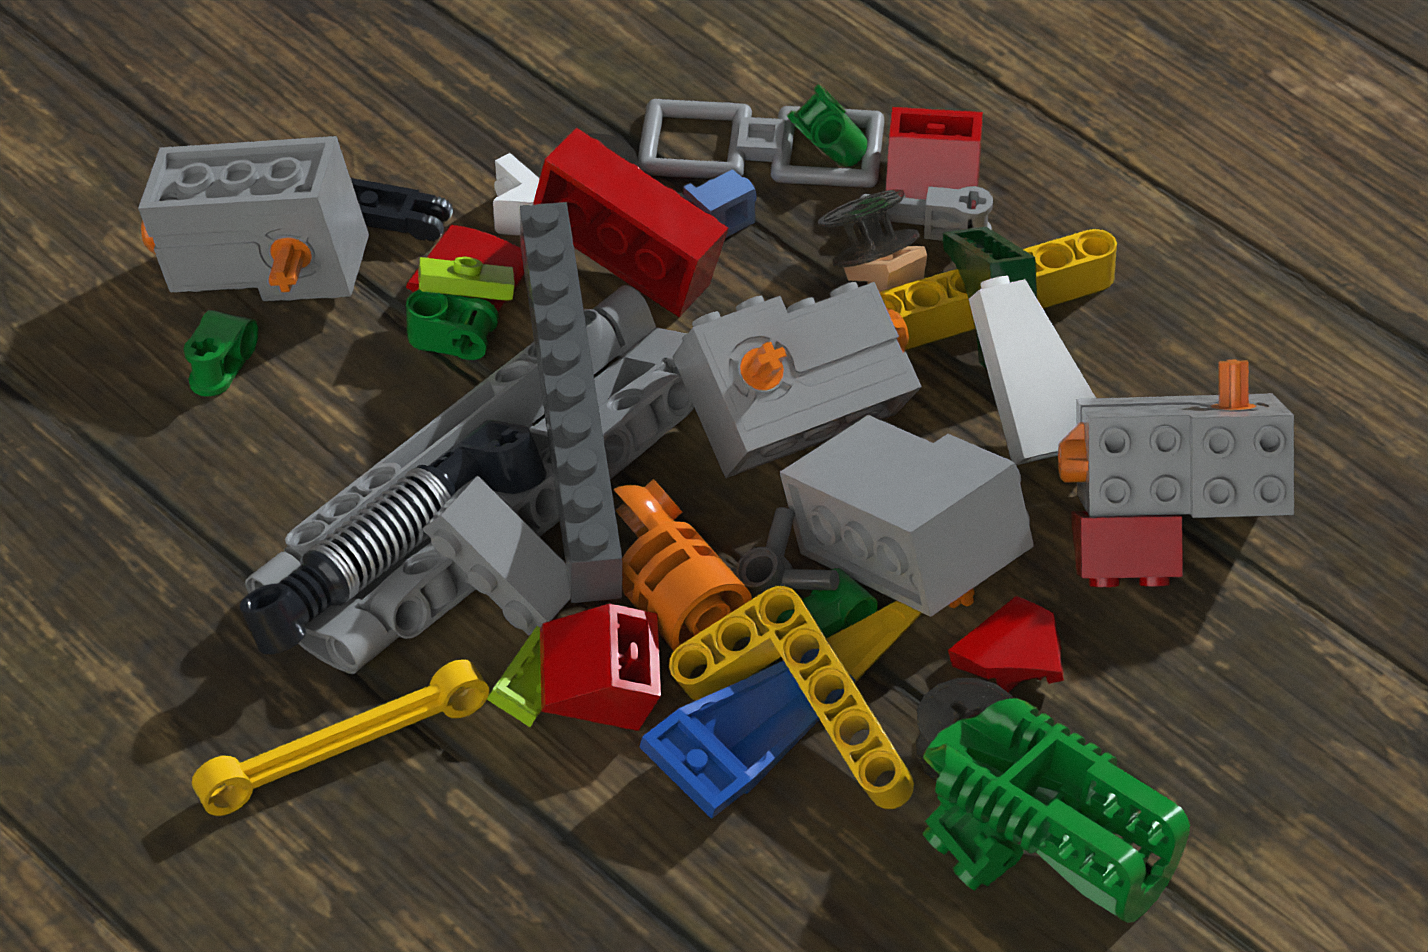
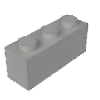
M476 476L458 489L422 528L431 538L434 548L441 555L451 558L467 574L470 584L479 592L487 594L503 610V615L507 621L514 627L523 630L528 636L536 626L541 628L543 623L551 621L571 598L566 563L479 476Z

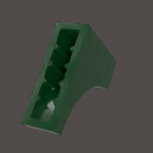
M988 227L943 232V251L950 256L963 280L968 299L981 289V282L1000 276H1008L1010 283L1026 279L1037 298L1036 261L1033 255ZM975 326L979 363L987 368Z

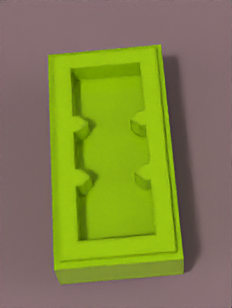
M420 257L418 282L419 290L423 292L506 301L513 300L515 286L513 267L482 264L481 261L471 257H458L454 261Z
M538 626L533 630L487 698L488 701L531 727L541 712L540 627Z

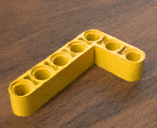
M775 586L767 589L682 643L673 651L669 661L671 675L688 696L694 700H699L746 679L782 657L858 783L877 806L884 809L898 808L910 799L914 788L911 773L814 617L793 589L786 586ZM794 610L792 617L788 621L776 623L778 616L782 612ZM744 637H751V640L744 649L733 651L737 641ZM819 649V653L814 660L808 663H800L802 656L807 651ZM707 664L705 672L700 677L689 679L691 672L697 666ZM836 689H844L842 697L837 702L825 704L828 694ZM864 729L870 730L865 741L858 745H850V740L856 732ZM888 770L895 771V776L889 784L882 787L875 786V781L881 773Z

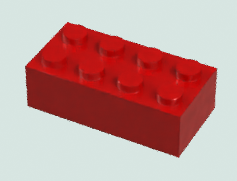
M578 128L545 158L533 205L567 202L574 248L680 318L710 285L729 228L711 214L705 213L681 197L675 190L661 184L643 172L637 165L628 162L605 147L599 140L590 137Z

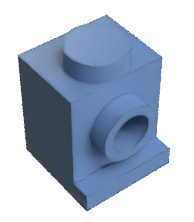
M733 169L707 181L697 188L691 183L683 187L684 199L705 213L711 214L729 228L726 237L755 223V201L757 199L755 188L747 178L741 177Z

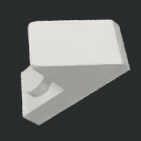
M508 153L495 160L496 181L494 187L498 197L493 201L495 231L499 234L520 235V206L533 205L540 178L513 155Z

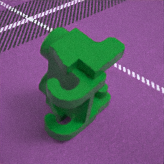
M937 796L941 804L925 820L928 827L922 834L940 853L945 855L950 850L958 860V863L952 869L969 888L976 891L982 883L989 886L1021 859L1024 850L1021 848L1020 843L1014 844L1006 839L1004 836L1005 831L1003 833L995 832L989 827V821L981 823L973 817V811L966 813L959 809L957 801L950 803L941 796Z

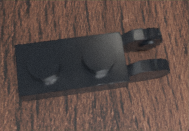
M350 178L366 226L402 233L408 231L414 238L424 241L427 239L429 242L430 240L435 242V240L441 238L444 232L443 223L450 219L454 209L449 200L447 201L440 196L436 197L435 195L420 193L417 189Z

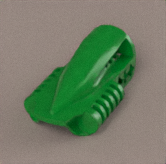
M1018 698L997 701L976 717L959 720L939 732L926 749L923 757L939 774L935 785V792L950 803L957 801L958 808L966 813L973 811V817L981 823L989 821V827L995 832L1003 833L1005 831L1004 836L1015 844L1021 841L1020 846L1023 850L1030 854L1036 852L1082 895L1126 923L1135 922L1157 901L1179 865L1190 832L1188 817L1176 803L1118 768L1116 757L1110 753L1101 755L1102 750L1094 743L1085 745L1086 740L1084 737L1077 733L1070 735L1068 727L1061 723L1054 725L1052 717L1045 713L1039 715L1036 707ZM1135 843L1142 848L1137 851L1132 845ZM1151 853L1161 858L1153 864L1151 874H1148L1145 871V864Z

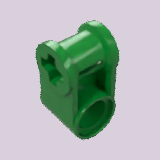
M817 84L813 88L815 93L796 112L791 110L787 117L817 148L835 163L843 167L852 166L865 155L867 139L846 115V110L824 87Z
M417 290L409 295L406 301L407 339L410 345L421 351L453 355L465 360H477L485 355L488 347L487 336L489 332L497 327L500 318L498 310L494 305L481 298H468L451 294L423 292L421 290ZM474 311H477V314H476V316H475V318H474V316H472V314H473ZM470 340L471 342H473V345L471 347L468 346Z
M208 310L204 314L200 325L183 347L185 359L191 363L192 371L188 379L190 389L195 394L210 397L219 395L230 387L231 382L245 361L252 356L258 340L257 321L215 310Z

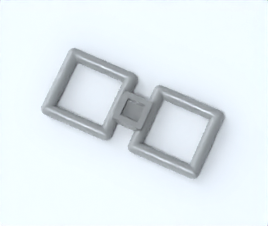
M652 99L646 107L637 166L649 176L714 179L732 169L742 177L745 160L772 162L771 178L777 183L871 188L878 182L885 118L879 111L845 109L846 115L858 128H866L867 149L862 158L861 169L790 165L795 125L789 120L787 114L791 110L796 112L800 108L798 106H784L779 111L778 119L752 118V109L747 104ZM662 118L733 121L727 162L656 158Z

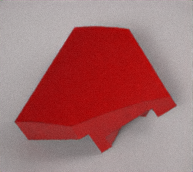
M1018 596L1011 599L948 649L953 667L986 679L996 678L1000 694L1009 693L1021 681L1037 678L1042 680L1046 677L1048 684L1064 681L1060 655L1062 644L1054 613Z

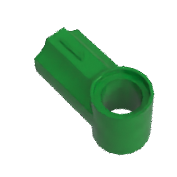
M841 568L832 569L836 570L839 575V585L835 591L812 590L811 595L802 600L826 638L877 611V600ZM794 610L782 612L778 616L776 623L788 621L792 617Z

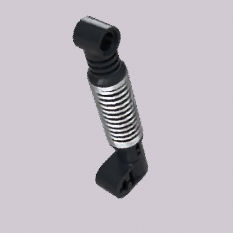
M486 420L428 466L418 465L416 468L411 469L405 474L404 478H399L396 484L391 485L388 491H383L380 497H375L372 503H368L365 509H360L357 515H352L349 521H344L341 528H336L333 534H328L325 537V540H320L317 545H313L301 557L300 566L279 583L262 586L245 596L239 605L240 610L259 651L263 654L272 655L284 652L297 645L306 634L304 626L308 622H311L331 605L341 606L343 603L348 602L359 591H362L367 584L378 578L382 572H386L398 559H402L406 553H410L414 547L425 541L429 536L422 528L458 489L476 476H479L493 491L506 494L525 492L540 484L545 479L547 471L529 428L518 424Z

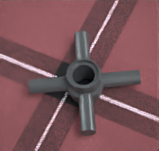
M776 508L766 547H756L749 550L742 556L737 568H730L748 588L752 599L775 586H786L793 589L796 593L798 590L835 591L838 588L839 575L836 570L793 569L792 565L784 557L795 513L788 508ZM751 637L742 638L740 646L745 648Z

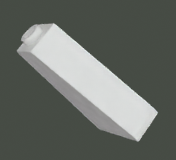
M1000 276L980 283L981 289L968 300L1011 461L1015 462L1016 465L1058 456L1059 442L1076 426V399H1093L1096 397L1026 279L1010 283L1008 276Z

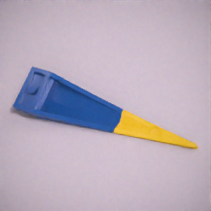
M895 601L863 620L828 637L827 640L853 682L856 683L916 621L922 612L899 601ZM819 649L807 651L802 656L800 663H808L814 660L819 653ZM783 660L746 679L680 707L642 736L639 747L712 819L744 793L748 794L820 719ZM836 689L828 694L825 704L837 702L842 697L844 689Z

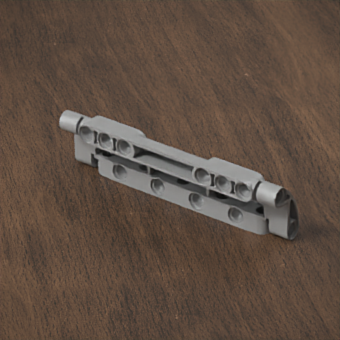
M628 285L621 286L593 309L584 310L593 374L602 369L615 357L618 359L594 378L610 479L688 416L694 408L672 357L683 342L682 337L687 333L656 328L645 299L637 290ZM534 342L293 528L285 538L287 547L284 549V552L277 554L246 579L245 585L248 593L265 585L279 583L300 566L301 557L313 545H317L320 540H325V537L328 534H333L336 528H341L344 521H349L352 515H357L360 509H365L368 503H372L375 497H380L383 491H388L391 485L396 484L399 478H404L405 474L411 469L416 468L418 465L428 466L486 420L528 427L547 471L545 479L540 484L525 492L516 494L494 492L539 537L558 523L560 519L545 418L535 426H532V423L544 414ZM428 537L417 547H414L410 553H406L402 559H398L386 572H382L378 578L367 584L362 591H359L348 602L343 603L341 606L331 605L311 622H308L304 626L306 634L298 644L334 668L349 674H355L399 637L405 639L414 638L422 633L447 611L471 594L475 588L468 581L467 574L451 558L441 555L432 545L431 538Z

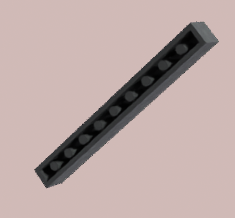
M567 202L520 206L521 253L571 603L622 599V554Z

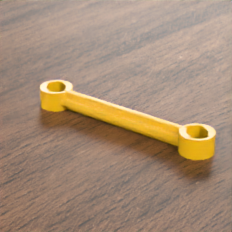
M464 659L452 661L441 667L434 674L430 681V686L240 763L231 756L213 758L197 769L192 778V787L207 813L214 816L233 813L246 804L252 795L253 789L440 712H444L450 718L469 716L480 709L489 696V687L471 661Z

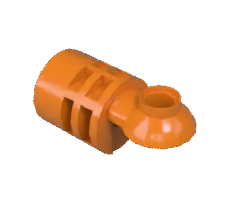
M654 479L645 487L626 485L613 489L624 502L615 511L638 537L622 558V592L638 610L657 613L658 634L673 651L682 643L752 600V595L748 588L699 533L686 522H674V519L682 511Z

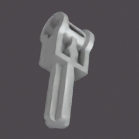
M976 186L961 189L928 187L926 200L863 194L859 201L858 213L862 219L925 225L924 239L943 241V232L968 229V225H972V228L988 227L992 230L988 222V214L993 208V197L987 190ZM972 200L976 201V209H971Z

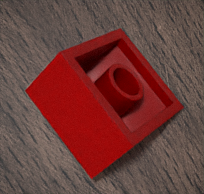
M1071 511L1076 571L1079 577L1089 578V586L1117 587L1120 586L1119 578H1139L1140 586L1170 585V577H1183L1182 516L1179 514L1089 517L1086 511Z

